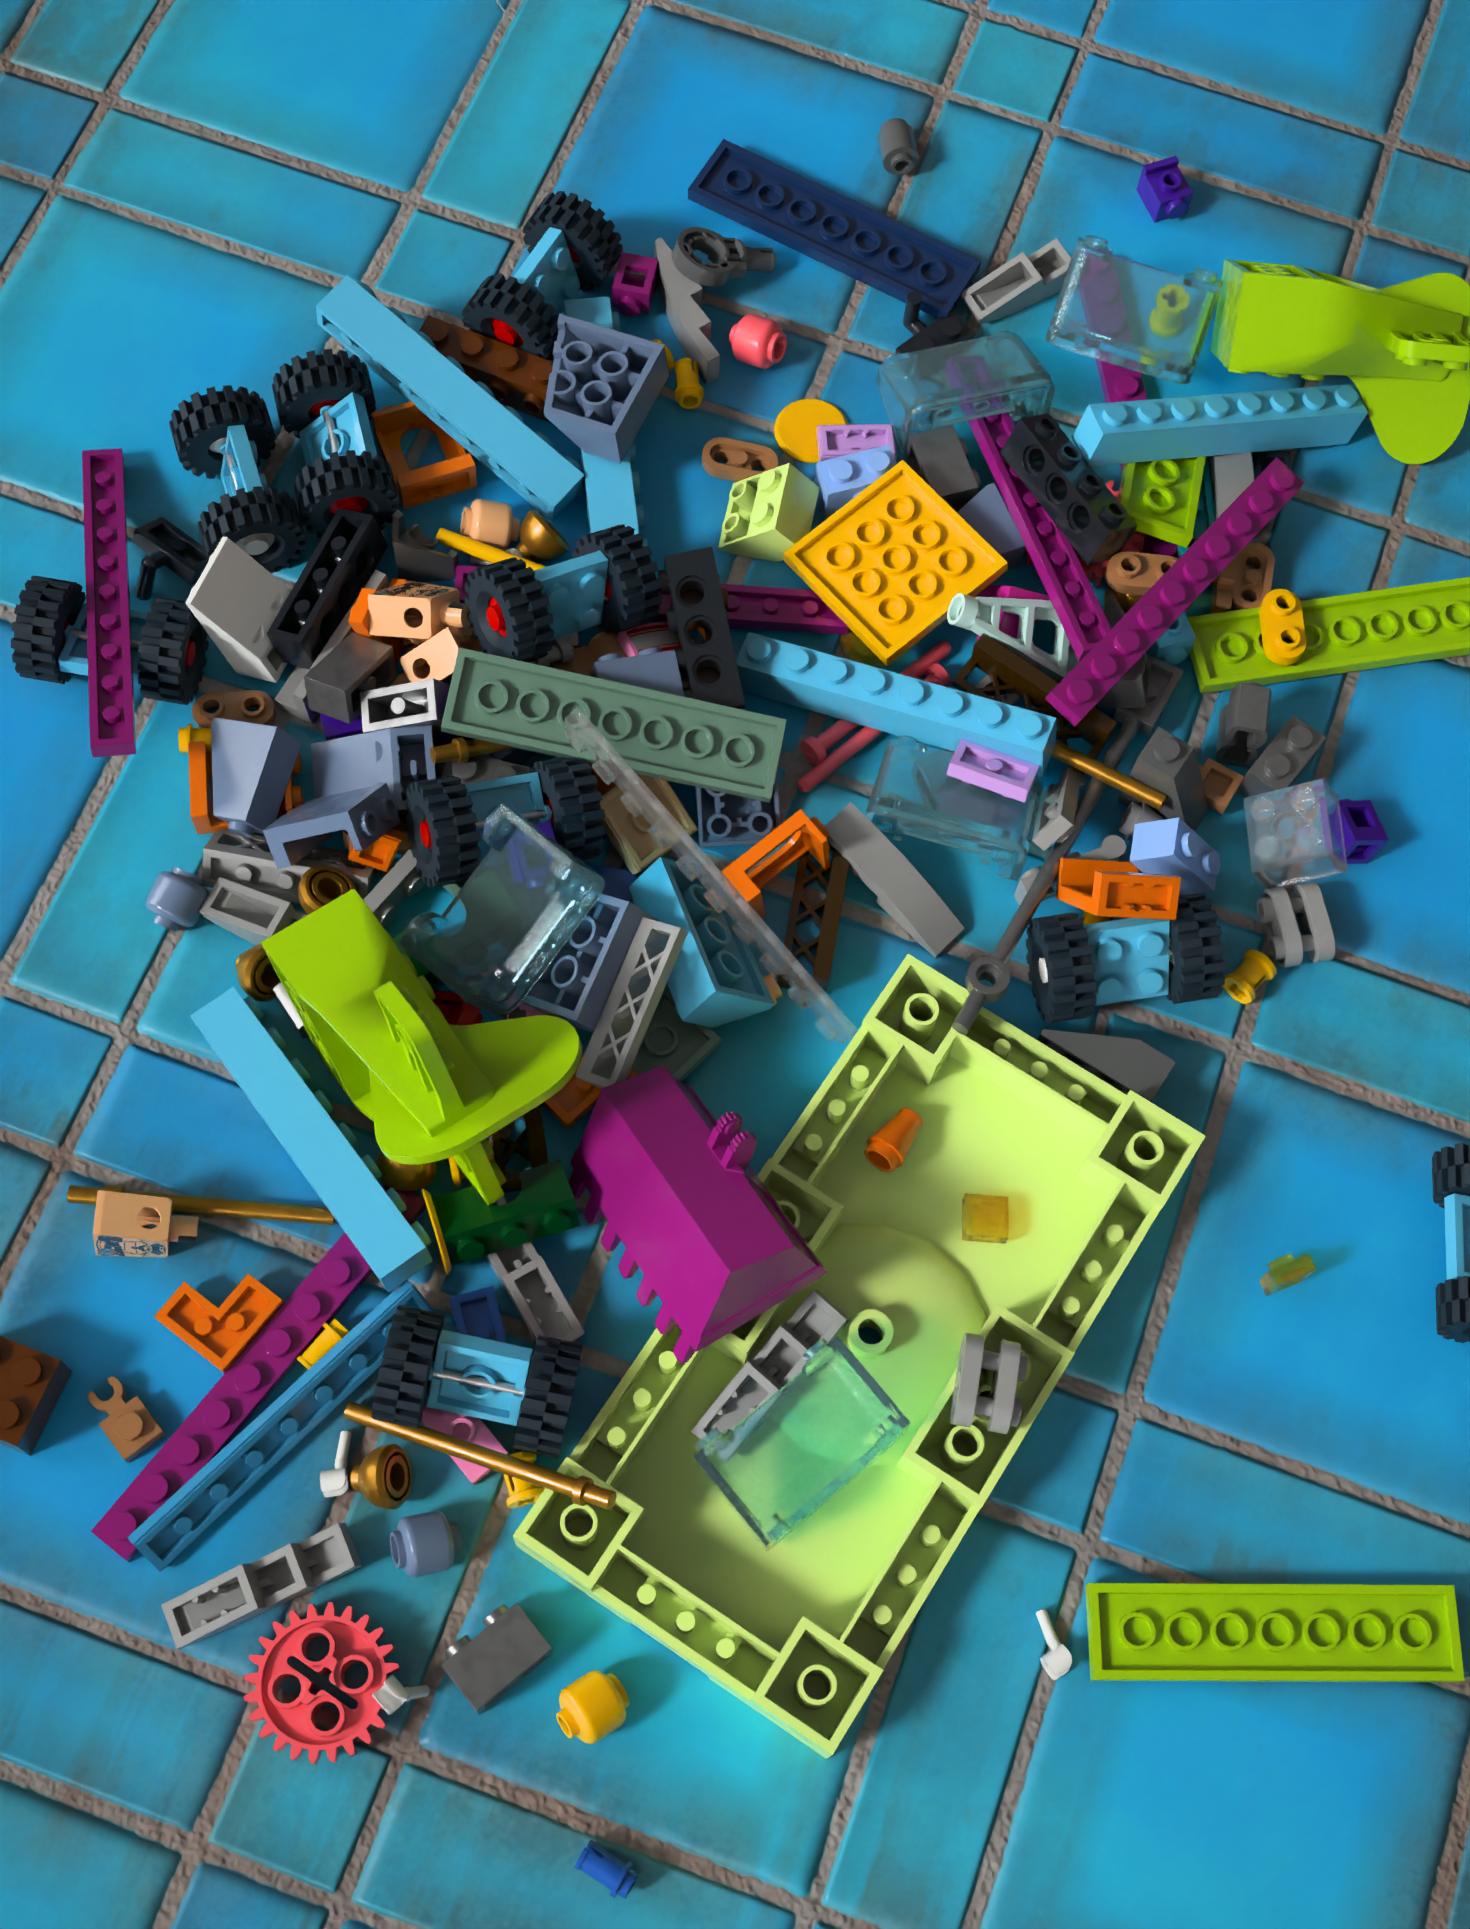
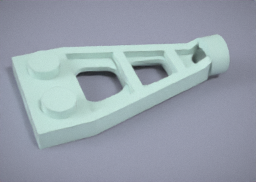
M958 593L950 602L947 612L949 624L971 630L979 636L983 633L1056 682L1060 683L1080 662L1051 600L997 597L975 598ZM1000 612L1019 615L1017 639L999 630ZM1034 620H1049L1056 624L1053 655L1044 652L1033 644Z

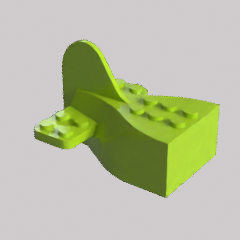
M1224 259L1210 351L1223 363L1224 367H1227L1229 372L1234 373L1266 372V375L1275 377H1289L1290 374H1301L1303 379L1318 381L1324 380L1325 375L1348 376L1357 388L1383 449L1394 459L1402 463L1423 464L1436 459L1453 444L1466 419L1470 401V286L1459 276L1447 272H1436L1377 289L1302 266Z
M354 888L260 942L319 1057L355 1107L374 1121L375 1137L382 1153L394 1162L409 1165L432 1163L452 1156L487 1205L490 1206L504 1197L501 1185L507 1181L493 1159L488 1160L489 1157L494 1155V1152L486 1138L554 1096L572 1078L582 1056V1045L576 1029L568 1021L549 1015H535L472 1025L448 1024L440 1009L432 1001L436 996L428 981L423 975L417 977L418 973L405 953H400L391 935L383 928Z

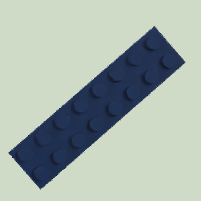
M725 139L722 140L688 188L689 200L906 303L907 295L910 292H918L922 296L920 310L935 318H940L941 316L947 318L951 311H954L962 298L963 291L970 286L980 270L981 260Z

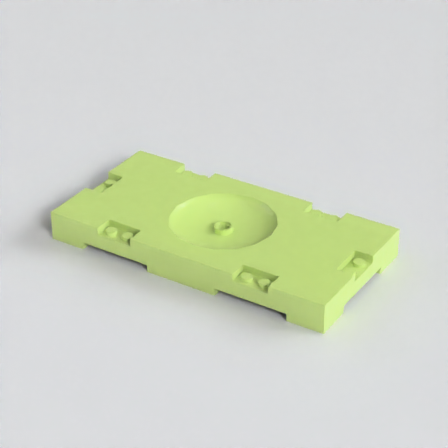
M907 954L863 1019L861 1027L773 1157L767 1160L757 1175L828 1272L820 1279L700 1351H696L686 1363H680L673 1352L682 1332L677 1323L668 1334H660L656 1328L571 1455L565 1458L556 1471L577 1479L582 1475L592 1478L594 1485L615 1491L616 1501L613 1508L607 1510L590 1503L580 1506L572 1502V1497L545 1488L513 1535L515 1544L519 1549L630 1625L632 1623L708 1675L710 1680L826 1759L834 1754L977 1513L983 1507L1074 1356L1076 1349L1206 1137L1132 1090L1127 1095L984 1007L979 1011L968 1033H958L953 1029L952 1024L970 993L961 985L910 954ZM902 1108H909L921 1117L923 1123L915 1135L903 1165L898 1168L895 1167L892 1172L881 1171L873 1166L864 1154L867 1148V1139L895 1117ZM818 1289L851 1320L760 1426L724 1462L691 1430L745 1363L754 1359L779 1326L785 1325L813 1290ZM864 1327H871L879 1333L881 1341L877 1344H867L860 1339L858 1331ZM965 1332L984 1336V1350L997 1353L999 1343L1003 1339L1021 1343V1352L1028 1354L1024 1381L1017 1380L1015 1398L1022 1399L1019 1424L1017 1427L1010 1426L1007 1434L987 1431V1416L974 1414L970 1428L950 1423L958 1358ZM981 1369L977 1396L990 1398L994 1371Z

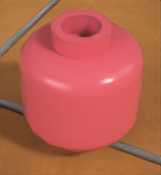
M748 314L731 328L729 343L732 346V353L737 361L761 369H767L780 362L787 349V336L784 334L779 322L759 315Z

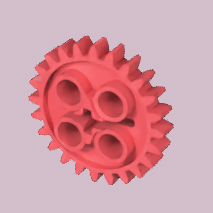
M333 1602L328 1603L324 1615L320 1616L315 1605L308 1604L307 1618L301 1619L294 1610L289 1611L291 1622L289 1627L285 1628L280 1623L274 1621L272 1625L277 1637L271 1640L260 1636L258 1639L266 1649L264 1656L250 1655L248 1658L259 1666L258 1673L244 1675V1680L256 1685V1690L245 1695L244 1701L258 1703L259 1708L250 1714L249 1719L253 1722L262 1720L267 1722L258 1734L261 1738H268L275 1733L278 1735L273 1746V1750L276 1752L282 1751L289 1743L292 1744L290 1759L298 1761L305 1749L308 1750L309 1761L313 1765H317L322 1751H326L331 1763H337L339 1748L342 1747L350 1756L354 1757L357 1755L355 1745L357 1739L360 1738L369 1745L374 1743L369 1732L372 1725L380 1729L387 1728L386 1723L379 1716L384 1709L374 1699L372 1694L384 1686V1682L388 1679L389 1675L401 1670L399 1664L386 1663L385 1660L395 1651V1647L392 1644L379 1647L378 1643L386 1632L380 1627L368 1633L367 1630L370 1626L371 1618L367 1614L354 1623V1609L351 1606L344 1610L341 1617L337 1616L336 1607ZM317 1636L327 1637L330 1643V1650L327 1656L320 1661H310L306 1654L308 1643ZM296 1657L322 1676L332 1671L329 1681L358 1702L357 1708L350 1709L324 1690H320L315 1695L316 1684L288 1664L289 1658ZM355 1663L365 1664L369 1671L366 1683L357 1689L348 1688L344 1681L346 1670ZM288 1677L298 1678L301 1684V1692L298 1698L290 1703H282L277 1695L280 1683ZM327 1704L336 1705L340 1712L338 1724L329 1731H321L316 1724L318 1710Z

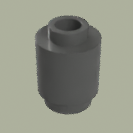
M893 118L884 122L878 134L883 166L891 174H906L913 170L919 161L913 129L901 118Z

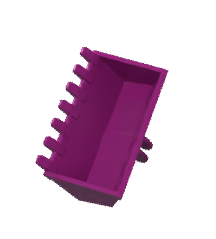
M661 1066L602 1088L580 1144L571 1159L570 1164L574 1170L570 1177L569 1185L575 1199L580 1198L586 1188L590 1192L591 1196L584 1210V1218L589 1225L597 1224L603 1214L607 1218L608 1223L601 1237V1243L607 1252L614 1251L620 1241L625 1245L626 1249L618 1266L622 1276L625 1279L632 1278L638 1268L643 1272L644 1277L636 1293L641 1305H650L657 1295L663 1302L655 1319V1326L660 1334H668L676 1323L682 1332L673 1352L680 1363H686L696 1351H700L820 1279L828 1271L749 1165L757 1146V1138L752 1132L746 1130L742 1132L740 1130L743 1127L741 1116L732 1111L726 1112L717 1121L691 1086L688 1085L686 1087L667 1068Z

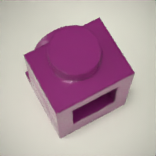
M625 252L621 253L612 286V307L618 308L622 314L630 317L637 316L640 312L649 314L654 292L658 285L657 258ZM629 271L644 273V274H647V275L645 276V275H639V274L629 273Z

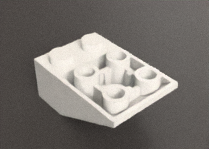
M222 537L214 553L210 556L196 585L191 589L185 603L237 674L274 683L278 682L287 663H283L268 638L267 632L291 590L228 537Z

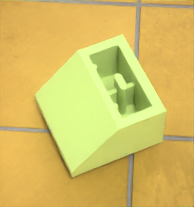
M791 463L733 483L729 493V502L722 524L718 549L726 553L772 562L784 560L783 553L811 530L820 487Z

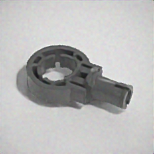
M692 227L680 233L672 251V260L676 268L691 281L704 286L716 287L726 284L729 279H742L746 271L772 272L776 263V255L773 252V248L746 247L742 240L726 238L706 228ZM694 250H700L702 253L707 254V259L713 264L707 262L706 265H702V260L694 255Z

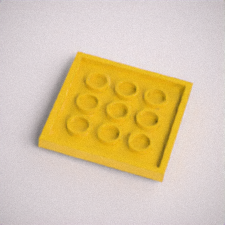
M901 460L783 553L784 562L886 666L890 665L947 619L948 607L956 594L962 593L975 597L1008 570V562L904 460Z

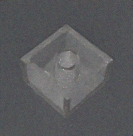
M1324 778L1243 798L1252 873L1267 889L1348 871L1339 798Z

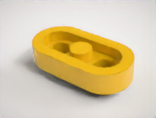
M1274 589L1265 595L1259 607L1263 650L1267 658L1273 663L1288 666L1296 663L1306 648L1307 642L1302 605L1299 598L1293 592L1286 589ZM1277 604H1282L1287 609L1280 608ZM1282 638H1288L1292 643H1286Z

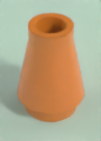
M902 1108L895 1117L867 1139V1148L864 1154L868 1161L884 1172H892L895 1167H901L915 1135L923 1123L921 1117L909 1108Z

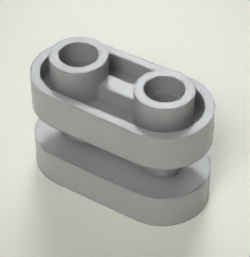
M1311 882L1296 885L1293 898H1289L1284 887L1265 889L1263 891L1262 898L1257 900V914L1260 922L1266 923L1269 934L1267 947L1271 960L1277 961L1280 967L1285 968L1300 965L1303 960V952H1307L1313 963L1330 961L1334 958L1335 938L1323 896L1317 883ZM1294 914H1296V917H1297L1298 924H1299V927H1300V930H1301V934H1302V935H1300V932H1299L1298 925H1297L1296 918H1295V915H1294Z
M964 1333L950 1415L951 1424L970 1428L974 1414L987 1416V1431L1007 1434L1010 1426H1018L1021 1416L1022 1399L1015 1398L1017 1380L1024 1381L1028 1365V1354L1021 1352V1343L1001 1339L996 1353L984 1350V1336ZM981 1369L994 1371L990 1398L977 1396Z

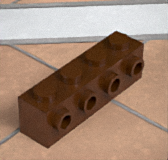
M428 315L419 331L426 334L433 341L435 349L446 358L451 356L457 360L463 367L465 374L475 383L477 381L484 383L492 391L494 399L500 404L510 406L517 411L551 423L544 415V406L549 374L552 373V361Z

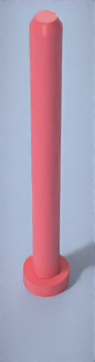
M946 641L939 642L899 674L919 679L925 674L926 669L934 663L938 664L950 654V644ZM840 719L817 738L813 736L805 738L800 742V748L805 757L811 763L817 765L827 757V749L859 724Z
M934 663L926 669L927 677L923 681L945 687L952 685L949 674L941 665ZM866 726L802 776L797 783L799 790L803 793L810 792L884 731Z

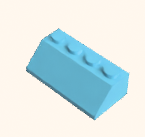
M660 856L629 886V890L635 906L655 917L660 922L680 927L688 932L667 981L675 1002L676 1012L682 1021L713 1028L770 1010L774 1006V1002L719 874Z

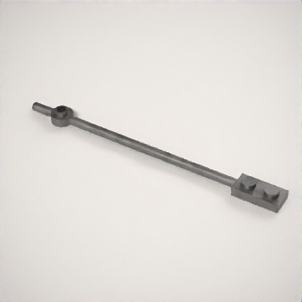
M1149 654L1147 655L1151 675L1147 707L1116 709L1113 719L1123 723L1101 763L1116 770L1137 731L1150 736L1184 673L1183 670ZM1092 777L1077 804L1078 809L1075 812L1074 830L1062 843L1055 842L991 957H980L970 964L965 978V986L969 995L952 1024L953 1029L958 1033H968L984 1002L997 1001L1006 993L1010 982V972L1006 963L1057 875L1060 857H1067L1106 788V783ZM987 980L993 986H985L980 981Z

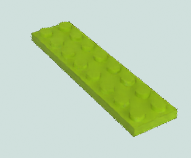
M1470 577L1300 601L1307 643L1300 659L1288 666L1273 663L1264 653L1259 607L1187 617L1196 637L1189 654L1200 692L1204 694L1231 690L1236 685L1245 682L1265 685L1469 655ZM1277 604L1280 608L1287 609L1284 605ZM1282 638L1284 642L1292 643L1290 639Z
M1088 1583L1085 1585L1090 1681L1459 1683L1465 1681L1454 1585Z

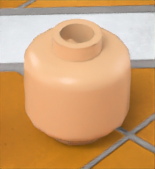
M476 499L470 507H464L460 525L461 535L503 551L507 550L510 541L517 542L520 531V519L513 517L512 508L508 503Z

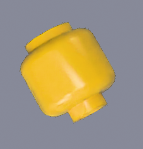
M592 1670L561 1690L559 1696L561 1710L556 1713V1718L568 1738L572 1739L577 1736L584 1743L594 1744L624 1724L627 1716L626 1708L629 1707L630 1702L627 1692L614 1674L608 1673L605 1675L601 1671Z

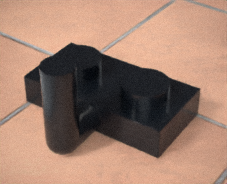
M910 292L907 295L903 325L914 336L896 348L895 358L920 382L972 345L975 341L976 333L953 311H951L947 318L941 316L926 326L918 319L922 296L918 292Z
M163 517L134 530L132 542L149 554L141 561L135 596L138 599L149 600L151 598L156 570L163 566L169 568L189 584L197 583L208 563L204 546Z

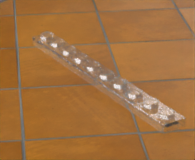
M579 707L565 717V726L568 730L564 735L579 753L586 749L596 761L592 767L598 776L607 785L614 782L624 793L620 797L624 806L635 817L639 814L644 816L652 826L648 829L649 834L662 849L670 846L680 858L675 862L678 868L690 881L697 878L708 890L703 896L719 914L725 910L735 921L731 928L740 940L747 946L753 942L763 954L759 958L761 964L774 978L781 975L791 986L787 990L788 995L802 1010L809 1007L819 1018L815 1025L824 1037L830 1042L837 1039L840 1044L852 1038L857 1033V1028Z

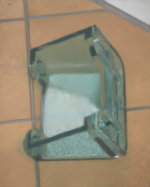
M1087 235L1086 239L1079 237L1045 337L1046 341L1059 348L1178 384H1189L1224 281L1217 279L1218 275L1207 269L1196 268L1195 273H1187L1184 277L1112 255L1113 250L1107 247L1108 241L1093 235Z
M1001 331L992 336L904 354H891L879 366L876 379L889 420L893 424L894 434L902 455H906L910 434L1006 412L1010 413L1012 421L1020 420L1021 416L1026 418L1049 413L1055 394V386L1048 371L1018 333Z
M898 736L897 739L889 740L879 766L865 817L883 834L895 832L893 839L901 841L903 834L982 855L981 863L989 865L992 859L1000 867L998 876L1018 881L1029 852L1044 787L1043 782L1036 775L1024 803L946 775L954 754L952 752L922 745L918 740L909 736Z
M501 803L498 809L491 813L484 823L483 840L491 849L442 915L428 912L414 917L407 927V932L398 942L466 1003L497 1015L510 1013L522 1002L599 899L605 886L604 879L591 867L514 809Z
M838 1336L829 1343L823 1338L809 1348L803 1355L807 1363L803 1366L801 1372L732 1430L727 1429L721 1433L716 1427L695 1445L699 1452L693 1456L694 1460L765 1552L777 1545L905 1435L911 1422Z

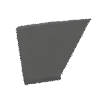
M397 510L392 515V542L399 579H406L412 582L454 580L456 566L459 565L458 553L453 549L447 554L433 551L440 540L428 538L421 531L417 523L406 530L404 514Z

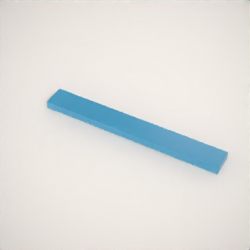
M406 1280L400 1284L127 1537L159 1572L168 1566L381 1366L388 1333L399 1305L435 1312L410 1281Z

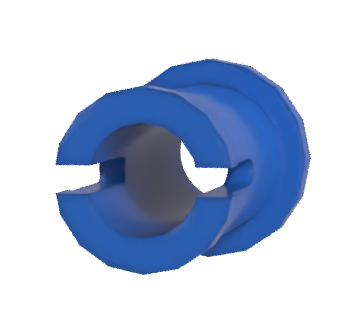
M590 1840L587 1848L585 1847L575 1868L611 1890L610 1896L613 1898L619 1895L626 1899L640 1875V1872L633 1868L634 1862L629 1860L626 1864L595 1844L596 1842Z

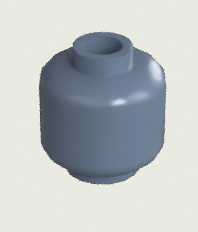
M173 866L171 872H160L145 903L148 910L156 914L153 922L177 932L180 925L185 927L195 926L201 916L199 911L209 895L208 890L203 887L205 880Z
M431 1511L401 1518L396 1531L390 1533V1549L394 1565L397 1569L403 1568L410 1577H420L449 1570L454 1562L455 1552L462 1549L461 1534L457 1523L450 1524L447 1517L441 1511Z

